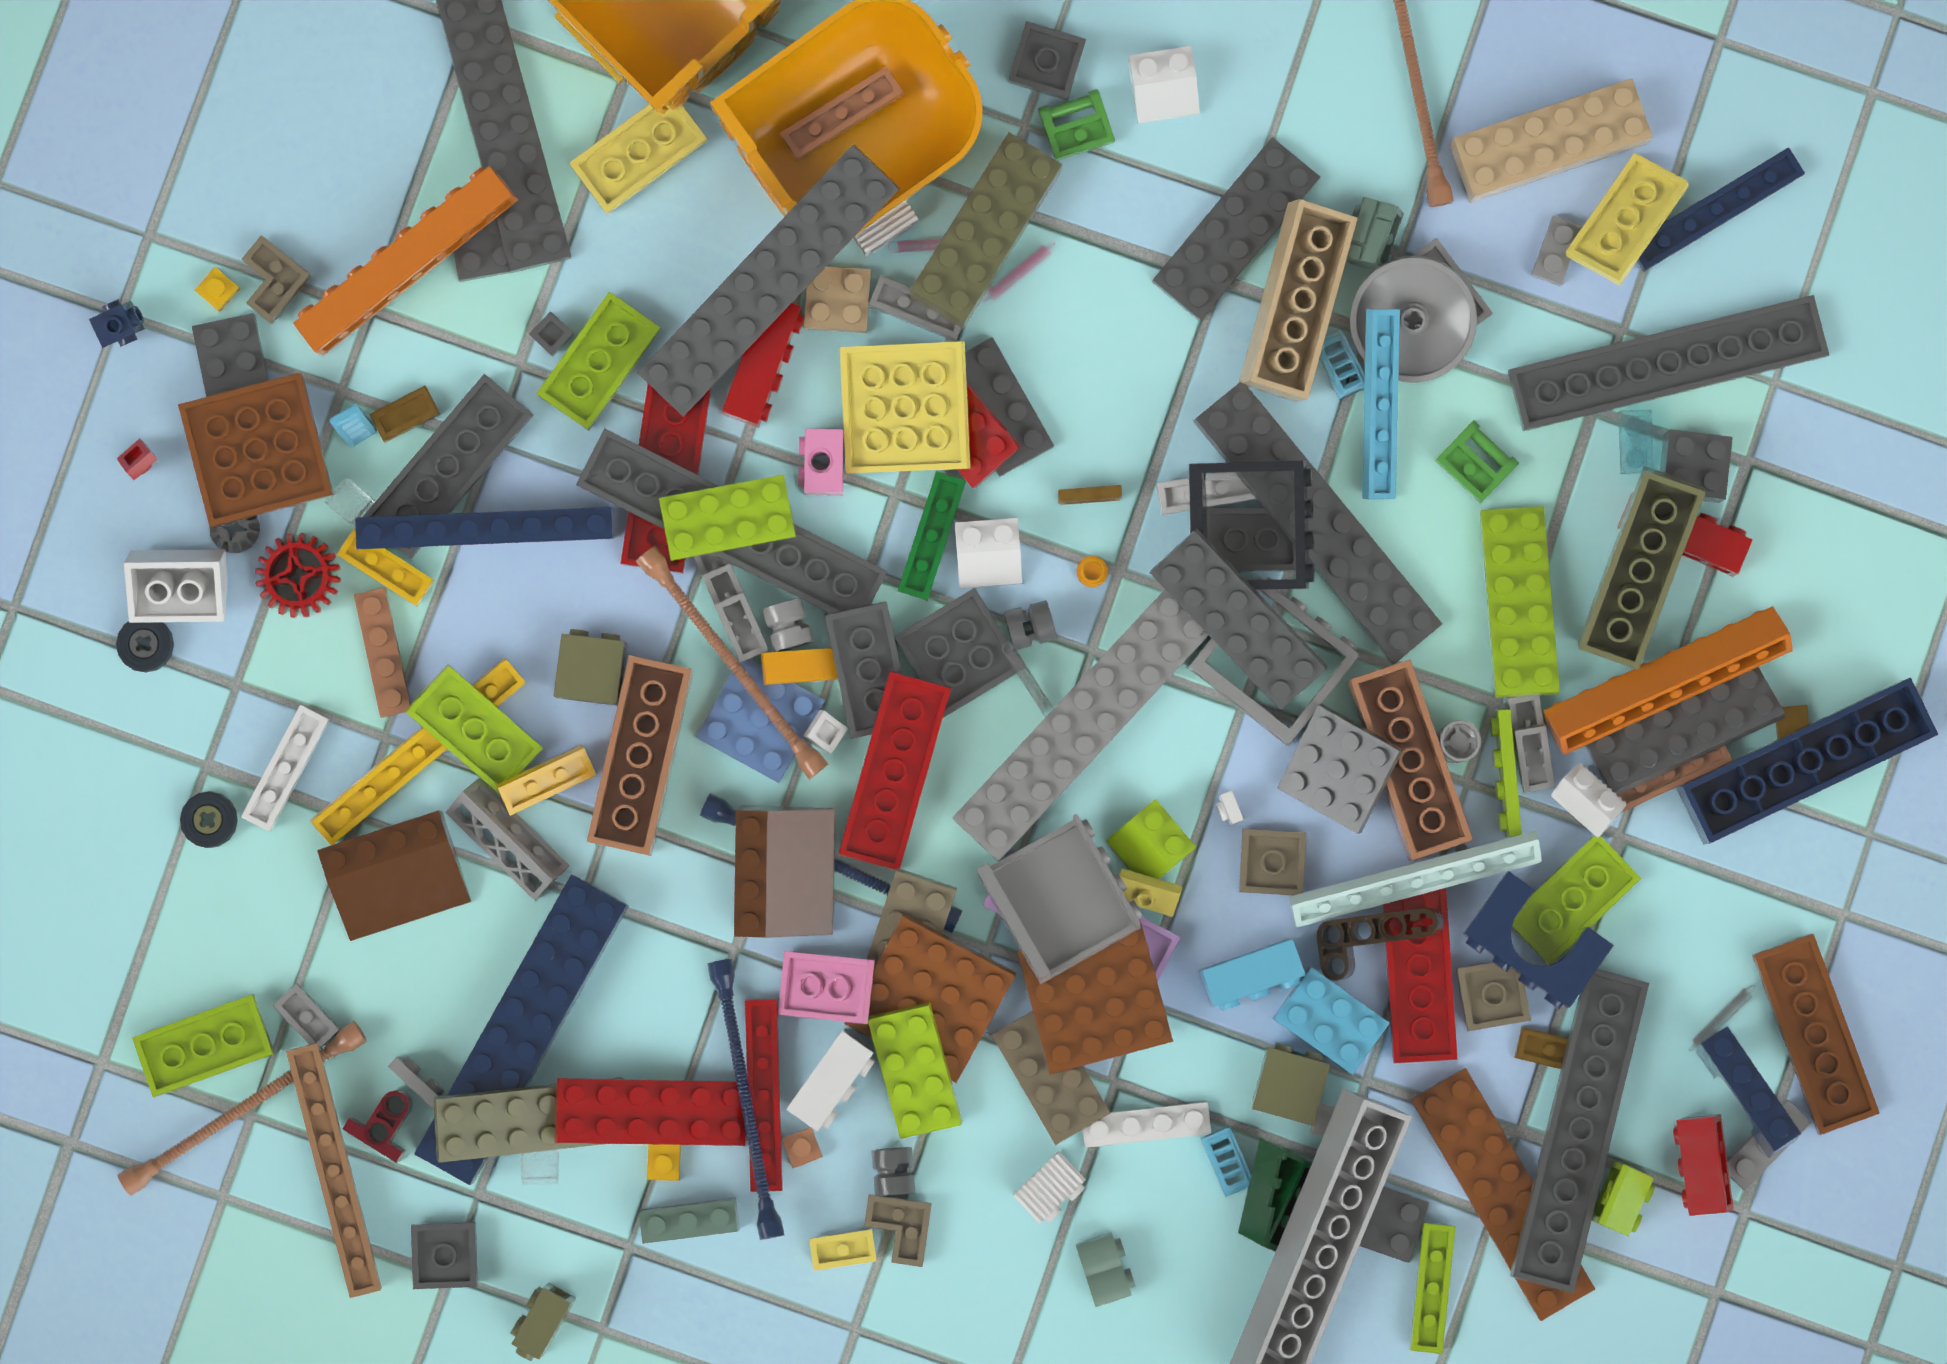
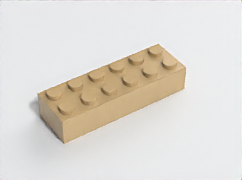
M1631 78L1454 137L1449 145L1469 203L1646 145L1653 136L1634 81Z
M1302 199L1287 204L1239 382L1246 384L1248 387L1296 402L1309 398L1357 217Z

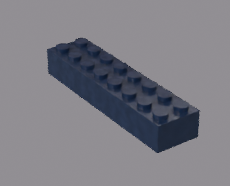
M1910 677L1678 786L1676 789L1703 845L1711 844L1939 734Z

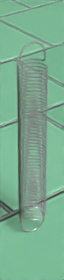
M1011 651L1012 655L1006 654V658L1009 662L1013 663L1011 664L1012 667L1015 668L1014 670L1021 681L1025 682L1023 683L1034 701L1038 702L1036 704L1038 707H1041L1039 709L1043 714L1044 709L1052 706L1048 698L1045 699L1043 697H1046V695L1042 693V689L1038 687L1039 684L1033 675L1029 673L1030 670L1026 668L1027 666L1023 659H1016V656L1013 654L1014 652ZM1034 688V689H1035L1034 691H1035L1036 693H1035V694H1034V693H1031V692H1030V691H1032L1031 689Z
M1745 988L1741 990L1742 994L1739 992L1738 997H1734L1733 1001L1729 1002V1006H1725V1009L1721 1010L1714 1020L1712 1019L1711 1024L1706 1025L1707 1029L1703 1028L1702 1031L1708 1037H1711L1708 1033L1710 1030L1714 1035L1722 1028L1717 1026V1021L1721 1022L1723 1026L1731 1019L1726 1017V1012L1732 1017L1739 1011L1735 1008V1005L1737 1004L1738 1008H1741L1747 1002L1744 998L1750 995L1745 991ZM1730 1007L1735 1011L1733 1014L1731 1013L1732 1011L1729 1009ZM1713 1026L1718 1028L1715 1032L1713 1031ZM1701 1032L1697 1035L1704 1041L1705 1036ZM1695 1036L1693 1040L1699 1045L1700 1040Z

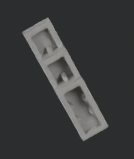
M711 553L694 556L739 662L741 663L768 651V646L732 564Z
M1540 695L1505 697L1506 708L1511 710L1514 751L1523 792L1555 788Z

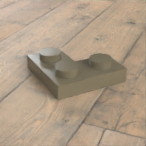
M262 235L242 258L247 265L265 278L246 304L269 323L273 324L311 278V275Z
M869 1194L864 1226L896 1231L891 1263L923 1267L932 1203Z

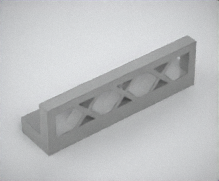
M478 778L463 790L445 812L535 901L570 866L517 813L510 816L502 799L481 778ZM462 804L471 812L472 819H467L458 810ZM483 828L488 829L494 835L495 841H490L484 836ZM506 851H511L516 856L517 863H512L507 858ZM528 873H533L542 882L538 888L529 880Z

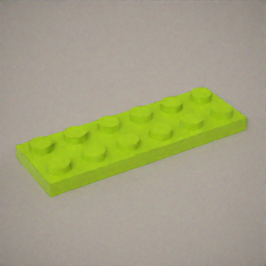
M1544 506L1481 510L1480 524L1495 698L1559 694L1560 687Z

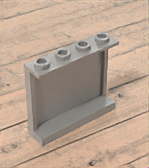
M1078 814L1073 815V820L997 863L991 866L987 863L977 869L981 882L1040 984L1139 930V919L1143 917L1135 901L1128 902L1123 892L1127 888L1118 873L1113 875L1107 865L1111 861L1102 846L1097 848L1094 844L1092 837L1095 836V833L1088 820L1081 821Z

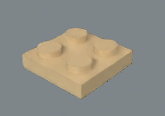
M826 266L807 286L804 329L867 333L871 269Z

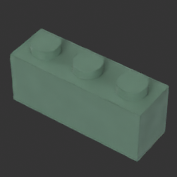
M736 1198L642 1209L639 1211L642 1244L732 1233L740 1230Z

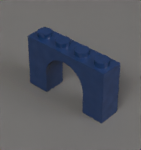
M1507 871L1463 932V935L1468 938L1465 943L1480 954L1483 950H1486L1493 955L1494 958L1491 962L1505 972H1508L1511 968L1520 974L1518 981L1532 991L1537 986L1546 993L1544 999L1556 1008L1560 1009L1562 1005L1570 1008L1614 945L1591 928L1584 927L1568 952L1558 962L1548 966H1537L1522 959L1512 944L1511 928L1515 917L1535 889L1510 871Z
M1726 1026L1700 1043L1696 1053L1715 1079L1719 1076L1739 1101L1753 1126L1751 1133L1767 1157L1771 1158L1794 1143L1801 1135V1132L1729 1027Z

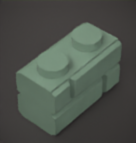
M1363 197L1361 205H1356L1353 210L1352 216L1358 219L1346 260L1353 265L1367 267L1372 270L1388 262L1404 215L1403 211L1394 204Z

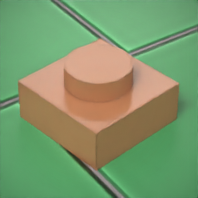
M811 1127L782 1138L792 1168L823 1157Z

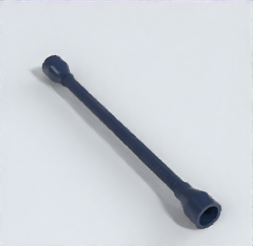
M710 793L703 805L700 816L714 823H727L735 827L736 810L725 799ZM834 859L835 872L842 873L843 876L846 875L847 878L850 877L854 881L857 880L858 883L861 882L865 886L868 885L869 888L872 887L873 890H879V893L883 892L884 895L888 896L891 887L890 883L886 884V881L882 882V879H875V876L868 875L867 872L864 873L860 869L857 870L856 867L853 868L849 864L846 865L845 862L842 863L841 860ZM951 906L944 930L953 933L963 910Z
M732 959L708 963L707 967L710 981L717 990L718 999L722 1001L721 1005L723 1006L724 1021H726V1032L729 1033L727 1037H729L728 1041H730L729 1048L732 1049L730 1051L732 1053L731 1057H733L732 1064L734 1065L733 1069H735L734 1073H736V1085H738L737 1089L739 1090V1101L743 1110L742 1116L746 1126L745 1130H747L745 1132L748 1134L746 1137L749 1142L748 1146H750L749 1150H751L749 1153L752 1154L750 1158H752L751 1162H753L752 1166H754L752 1169L755 1170L753 1174H755L754 1178H756L755 1182H757L755 1185L758 1186L756 1190H758L757 1194H759L758 1198H760L759 1203H757L759 1209L757 1219L759 1240L776 1238L785 1234L782 1219L774 1207L773 1200L769 1197L770 1193L768 1192L770 1190L768 1189L769 1185H767L768 1181H766L767 1177H765L767 1174L765 1173L766 1169H764L765 1165H763L764 1161H762L764 1158L761 1157L763 1153H761L762 1149H760L761 1145H759L760 1141H758L760 1137H758L759 1133H757L758 1129H756L757 1125H755L757 1122L754 1121L756 1117H754L755 1113H753L754 1109H752L754 1106L751 1105L753 1101H751V1090L747 1080V1069L743 1060L744 1053L740 1044L741 1038L737 1028L738 1022L734 1012V1001L732 1000L735 977Z

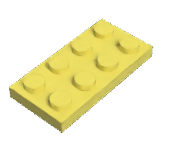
M648 104L569 163L607 215L708 141L683 106L675 110L668 106L665 114H659Z
M1634 152L1566 250V257L1620 286L1689 187L1688 181Z

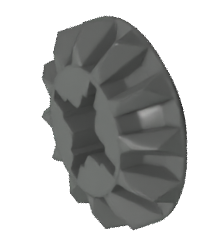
M254 516L237 521L238 525L247 529V531L236 532L232 541L230 531L222 527V525L210 527V537L218 548L225 549L228 553L244 552L251 548L258 539L260 533L258 517Z

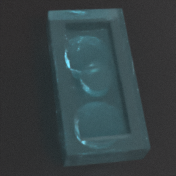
M1620 410L1618 412L1620 474H1641L1643 466L1654 469L1652 410Z

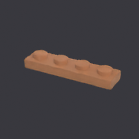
M886 66L780 132V135L798 162L904 95L903 91Z
M380 588L354 594L380 718L406 713L405 710L410 706L411 701L386 588Z
M1726 745L1617 795V797H1621L1622 801H1626V807L1622 812L1732 762L1733 760Z

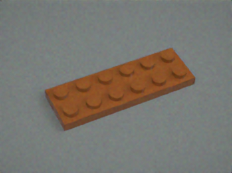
M1814 933L1753 954V960L1818 1135L1880 1114Z

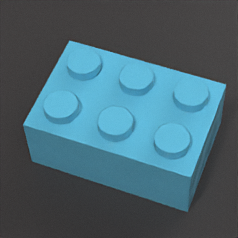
M1287 939L1199 970L1211 1006H1219L1222 1011L1240 1005L1239 999L1249 995L1250 1000H1255L1270 994L1269 988L1279 985L1280 989H1287L1300 984L1299 977L1306 975L1293 939Z
M1308 967L1305 971L1306 975L1300 978V984L1295 985L1272 1019L1347 1073L1354 1075L1390 1023L1318 971Z

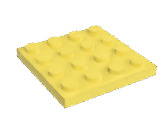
M965 341L840 347L846 473L970 468Z

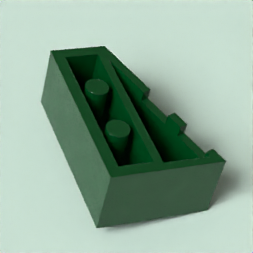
M1260 1137L1238 1233L1276 1252L1312 1162Z

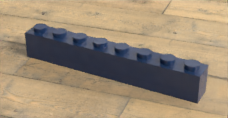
M611 507L355 518L357 549L613 539Z

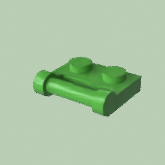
M1098 89L1089 91L1087 96L1050 108L1047 105L1038 108L1041 122L1056 161L1115 142V137ZM1093 107L1095 111L1093 115L1057 127L1053 123V119Z
M1473 420L1435 461L1481 504L1519 462L1513 456L1511 458L1508 457L1479 429L1480 425ZM1469 438L1502 467L1497 473L1465 444Z

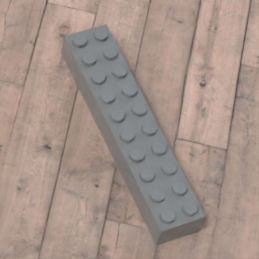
M1164 590L952 819L993 858L1000 861L1209 635Z
M1343 1088L1230 1364H1311L1412 1116L1393 1106Z

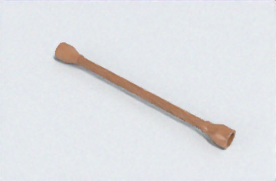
M1393 0L1396 7L1397 22H1399L1398 26H1400L1399 30H1401L1404 56L1407 57L1405 60L1407 61L1406 65H1408L1407 69H1409V80L1411 81L1412 92H1414L1413 96H1415L1413 99L1415 100L1414 104H1416L1415 108H1417V119L1419 120L1418 123H1420L1421 135H1423L1421 138L1425 147L1426 162H1428L1427 166H1429L1426 189L1429 207H1439L1453 203L1451 186L1443 174V169L1438 165L1439 161H1437L1439 158L1435 149L1436 145L1433 138L1434 134H1432L1433 130H1431L1432 126H1430L1431 122H1429L1431 119L1428 114L1426 95H1424L1425 91H1423L1424 87H1422L1423 80L1420 75L1418 56H1416L1417 52H1415L1416 48H1414L1411 22L1408 21L1410 18L1408 17L1409 13H1407L1406 1Z
M652 547L639 557L636 562L645 574L658 581L662 587L667 588V591H670L669 594H672V598L677 601L682 610H685L684 613H687L692 623H695L694 625L697 626V629H700L699 632H702L707 642H710L709 644L712 645V648H715V652L717 651V654H720L719 657L722 658V661L728 664L727 667H730L735 677L740 680V683H743L742 686H745L750 696H753L752 698L755 699V702H758L757 705H760L765 715L771 718L770 721H773L772 723L776 728L778 727L777 730L783 734L782 736L786 737L785 740H788L791 746L790 749L796 755L800 769L810 780L829 764L820 752L807 745L803 739L798 738V735L792 728L790 729L791 726L788 725V722H785V719H782L783 716H780V712L775 709V706H772L773 703L767 700L768 697H765V693L760 690V687H757L758 685L755 684L750 674L745 671V668H742L743 666L732 655L733 653L730 652V649L724 646L725 643H722V639L717 636L718 634L715 633V630L709 627L710 624H707V620L702 617V614H699L700 612L697 611L692 601L687 598V595H684L685 593L682 592L680 586L674 582V576L669 571L666 559L657 547Z
M354 1020L341 1028L333 1040L325 1044L324 1049H321L323 1062L329 1060V1057L335 1058L341 1053L354 1051L367 1042L366 1036ZM291 1069L290 1072L287 1071L283 1076L276 1078V1080H273V1083L270 1082L269 1085L267 1084L259 1092L253 1093L252 1096H249V1099L246 1098L242 1103L240 1102L235 1107L229 1109L228 1112L226 1111L225 1114L218 1116V1119L215 1118L211 1123L201 1127V1130L198 1129L197 1132L188 1136L187 1139L185 1138L180 1143H177V1146L174 1145L170 1150L163 1152V1155L160 1154L156 1159H150L145 1163L130 1166L119 1173L117 1176L122 1187L130 1196L145 1188L151 1178L160 1172L161 1167L164 1168L165 1165L174 1161L175 1158L177 1159L178 1156H182V1154L191 1150L192 1147L202 1143V1140L205 1141L209 1136L216 1134V1131L222 1130L223 1127H226V1124L229 1125L233 1120H237V1118L246 1114L247 1111L249 1112L250 1109L257 1107V1104L260 1105L264 1100L271 1098V1095L274 1096V1093L277 1094L278 1091L294 1082Z

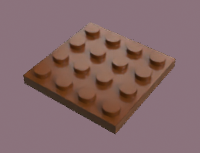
M301 372L178 404L209 527L212 528L334 496L304 377Z
M903 913L874 967L869 1016L930 1002L950 1077L953 1082L957 1083L1014 980L1016 972ZM844 1023L872 1038L869 1024Z
M1140 919L1139 930L1042 984L1039 983L1021 950L1017 951L1050 1075L1173 1042Z

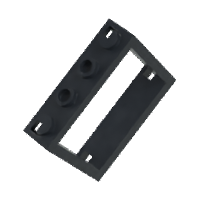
M1302 460L1189 464L1190 534L1197 528L1206 538V473L1294 471L1296 579L1247 580V582L1255 590L1309 589V582H1314L1315 569L1314 563H1309V550H1314L1313 531H1308V518H1313V500L1307 499V487L1312 486L1313 477L1312 468L1307 467V462Z

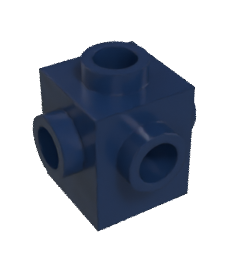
M119 299L102 306L104 313L89 319L102 348L117 341L120 347L137 340L135 333L145 329L142 324L144 322L143 315L140 309L133 305L132 301L121 305Z

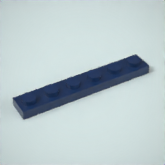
M1786 148L1664 222L1637 260L1642 271H1647L1805 175L1804 170L1790 148Z

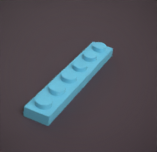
M1366 309L1362 499L1367 500L1396 499L1400 309Z

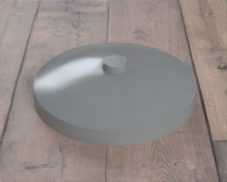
M1405 256L1380 265L1360 284L1351 306V334L1355 346L1364 360L1366 309H1400L1398 381L1425 382L1448 373L1465 357L1476 333V305L1468 285L1451 267L1428 257Z

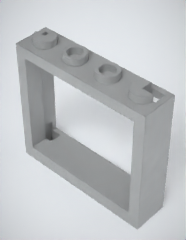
M1282 589L1256 590L1258 593L1261 591L1345 657L1292 726L1288 728L1205 662L1218 646L1212 638L1188 668L1288 746L1314 714L1317 706L1322 704L1360 655L1355 652L1357 646L1344 636L1339 639L1330 632L1332 626L1319 616L1314 620L1305 612L1307 607L1297 598L1292 597L1289 600L1280 593Z

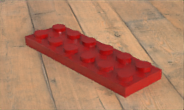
M648 384L638 445L699 475L712 388L683 417ZM628 512L620 564L641 568L636 560L649 549L656 546L665 557L669 571L684 574L686 558L671 561L665 530Z
M889 671L838 855L893 870L901 867L951 687Z
M1446 888L1383 904V913L1434 908L1444 918V926L1437 935L1385 942L1392 1058L1394 1064L1458 1060ZM1394 917L1390 921V931L1394 935L1401 933L1402 923L1398 918ZM1426 917L1424 920L1412 921L1413 927L1427 926L1428 928L1429 925H1433V920Z
M557 1078L555 1143L745 1146L746 1126L744 1125L743 1110L739 1101L738 1085H736L737 1082Z

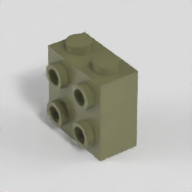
M570 629L569 634H561L553 697L618 706L627 643L620 641V635L601 633V638L588 637L589 631Z
M1275 1043L1274 1048L1266 1047L1250 1108L1314 1126L1331 1064L1323 1062L1325 1056L1306 1051L1305 1057L1292 1054L1294 1047Z
M548 1283L543 1288L539 1286L535 1289L526 1306L531 1308L528 1315L523 1314L519 1317L510 1333L515 1336L511 1343L517 1347L515 1352L529 1361H532L533 1358L540 1360L547 1352L573 1306L576 1297L551 1283Z

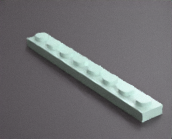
M1534 831L1290 896L1295 925L1300 927L1540 863L1542 858L1539 839Z

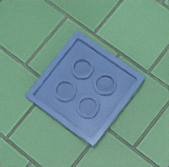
M751 659L741 662L742 668H745V671L750 674L755 684L758 685L757 687H760V690L765 693V697H768L767 700L773 703L772 706H775V709L780 712V716H783L782 719L788 722V725L791 726L790 729L792 728L796 732L798 738L804 740L803 734L823 706L825 700L795 683L764 685L762 665ZM731 673L696 738L780 783L795 754L790 749L791 746L788 740H785L786 737H783V734L777 730L778 727L776 728L772 723L773 721H770L771 718L765 715L760 705H757L758 702H755V699L752 698L753 696H750L745 686H742L743 683H740L735 674Z

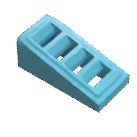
M1342 330L1325 337L1320 361L1338 399H1344L1363 390L1365 387V374ZM1339 341L1340 348L1327 354L1325 353L1323 348ZM1345 353V359L1331 364L1329 359ZM1350 364L1351 370L1337 376L1335 370ZM1353 375H1355L1357 379L1356 381L1345 386H1343L1340 382Z
M357 404L348 407L329 420L334 429L350 447L356 446L376 433V429L366 412Z
M1227 1126L1200 1138L1225 1197L1248 1188L1251 1174L1231 1127ZM1228 1138L1230 1144L1213 1151L1211 1145ZM1233 1150L1235 1156L1221 1162L1217 1161V1156ZM1238 1161L1239 1168L1225 1174L1222 1173L1221 1168ZM1243 1173L1245 1179L1229 1186L1227 1185V1179Z

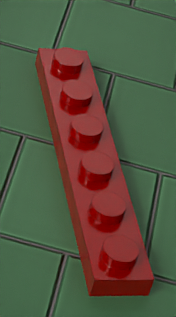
M777 999L745 1000L747 1080L751 1090V1101H753L751 1105L754 1106L752 1109H754L753 1113H755L754 1117H756L754 1121L757 1122L755 1125H757L756 1129H758L757 1133H759L758 1137H760L758 1141H760L759 1145H761L760 1149H762L761 1153H763L761 1157L764 1158L762 1161H764L763 1165H765L764 1169H766L765 1173L767 1175L765 1177H767L768 1189L770 1191H783ZM749 1153L750 1192H757L756 1188L758 1186L755 1185L757 1182H755L756 1178H754L755 1174H753L755 1170L752 1169L754 1166H752L753 1162H751L752 1158H750L752 1154Z

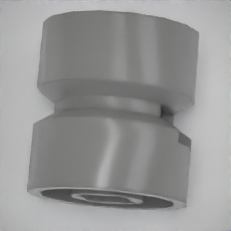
M801 599L782 602L762 610L767 627L773 629L770 638L774 652L787 651L814 642L809 624L803 623L806 614Z
M1458 720L1449 723L1440 729L1437 734L1444 758L1449 763L1467 761L1473 758L1481 747L1479 731L1473 724L1467 721Z

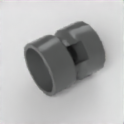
M1047 600L1030 604L1026 611L1021 607L1004 611L1014 650L1031 647L1032 642L1035 640L1040 644L1057 640ZM1030 620L1033 630L1024 631L1022 623Z
M912 1147L871 1150L873 1169L878 1171V1174L873 1178L876 1196L915 1192L914 1174L909 1172V1168L913 1166Z

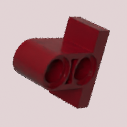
M403 1090L388 1092L383 1096L366 1125L351 1117L347 1120L342 1130L393 1162H400L407 1150L392 1141L410 1114L413 1100ZM393 1096H399L404 1101V1109L399 1114L390 1110L389 1101ZM376 1123H381L387 1128V1136L383 1141L373 1137L372 1128Z

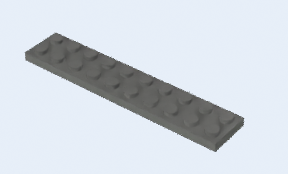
M436 0L480 165L485 169L488 166L495 169L519 199L496 218L510 274L571 259V252L502 0Z
M853 144L641 368L638 374L684 417L890 200L900 187Z
M1811 295L1509 369L1508 375L1524 432L1826 358L1830 355L1815 297Z
M1239 382L1193 420L1195 425L1227 463L1303 460L1307 462V467L1312 468L1313 484L1307 487V499L1313 500V518H1308V531H1313L1314 550H1309V563H1314L1316 572L1392 664H1396L1443 624L1246 384ZM1294 471L1236 473L1292 543L1295 544Z
M605 428L576 483L577 486L664 530L659 498L720 487ZM795 524L796 537L711 553L828 613L870 605L888 572Z
M1597 969L1579 994L1510 1277L1570 1293L1575 1291L1649 987L1647 982Z

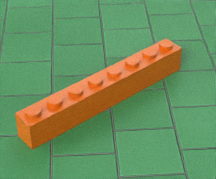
M490 166L486 169L481 167L469 177L470 182L462 188L456 187L445 196V202L437 208L433 206L427 209L420 216V222L413 227L407 226L395 236L396 241L388 247L382 246L371 255L372 260L363 267L359 265L352 269L346 276L348 279L341 285H333L322 294L323 299L316 305L310 304L303 308L297 315L299 318L293 324L313 351L324 356L516 203L519 199L499 173Z
M1773 606L1763 611H1757L1748 618L1734 624H1728L1721 630L1706 637H1700L1693 643L1680 649L1671 650L1658 659L1649 663H1642L1639 670L1633 669L1620 676H1614L1603 684L1592 689H1585L1570 699L1553 704L1550 708L1543 710L1547 729L1562 754L1566 755L1792 652L1791 634Z

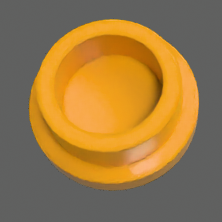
M1087 556L1077 566V577L1087 587H1098L1105 582L1108 576L1107 564L1100 557Z

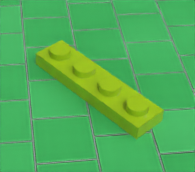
M1497 710L1494 712V718H1490L1491 737H1496L1497 749H1493L1492 757L1494 768H1499L1500 781L1495 782L1497 800H1502L1503 812L1498 813L1499 830L1505 831V838L1522 835L1511 710Z
M1425 1222L1422 1224L1410 1351L1443 1353L1456 1226Z

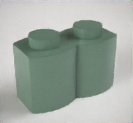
M1108 1233L1075 1244L1095 1307L1132 1296L1130 1288L1136 1285L1130 1268L1123 1269L1120 1258L1126 1256L1120 1238L1114 1239L1112 1233Z

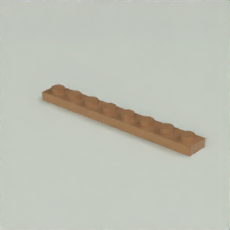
M319 1043L289 1049L286 1051L349 1297L353 1298L380 1291L382 1286Z

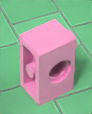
M805 429V437H799V456H805V467L798 470V487H804L805 495L843 496V429ZM820 454L826 455L830 459L829 466L824 470L815 469L812 466L815 456Z

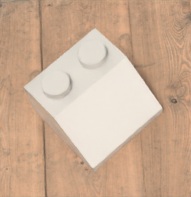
M1192 46L1129 55L1128 68L1138 124L1200 114Z
M1018 518L955 522L959 589L1022 584Z

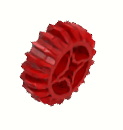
M290 533L286 536V545L280 538H276L277 550L270 546L265 547L266 552L271 554L269 559L259 556L258 561L266 564L265 569H255L256 574L264 576V579L256 581L255 584L257 587H267V589L260 593V597L266 599L272 596L267 604L269 608L273 609L280 603L278 614L284 615L288 608H290V617L297 618L299 609H301L303 617L308 618L310 617L309 607L312 606L313 610L319 614L322 612L318 604L320 601L328 606L332 603L330 599L325 597L328 592L333 595L338 594V590L330 586L331 582L341 583L340 577L332 576V572L341 570V566L339 564H329L337 556L334 552L324 555L329 548V545L325 542L316 548L318 544L317 537L312 536L308 544H306V534L300 533L298 541L295 542L293 534ZM298 550L313 553L320 561L321 566L305 567L302 558L299 557ZM289 553L287 568L274 576L278 562ZM297 566L300 571L307 572L305 576L300 577L299 585L296 580L288 579L296 574ZM323 575L320 587L308 598L310 582ZM275 585H292L295 594H297L298 601H290L283 598Z

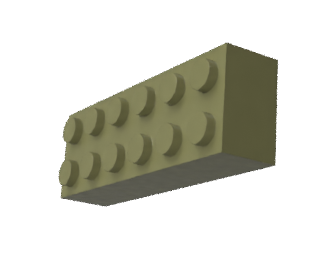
M1008 132L910 289L909 298L927 309H931L939 314L940 317L964 330L1060 175L1063 164Z
M1643 466L1578 639V649L1639 670L1706 494L1704 486Z

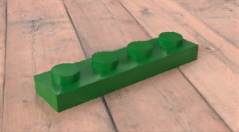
M936 471L897 590L898 592L928 601L966 480Z

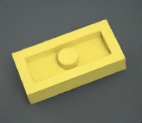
M1121 869L1120 877L1127 888L1123 893L1128 902L1134 900L1138 907L1173 917L1183 886L1127 869Z
M872 1229L809 1238L814 1271L877 1261Z

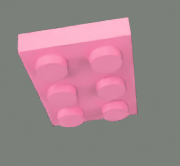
M784 951L777 1015L868 1024L875 960Z

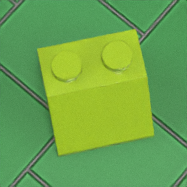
M1156 799L1106 840L1131 871L1156 879H1160L1197 848Z
M1614 1161L1596 1201L1592 1221L1629 1237L1631 1231L1636 1232L1641 1223L1642 1215L1639 1212L1643 1202L1648 1203L1653 1195L1655 1186L1652 1185V1181L1654 1178Z

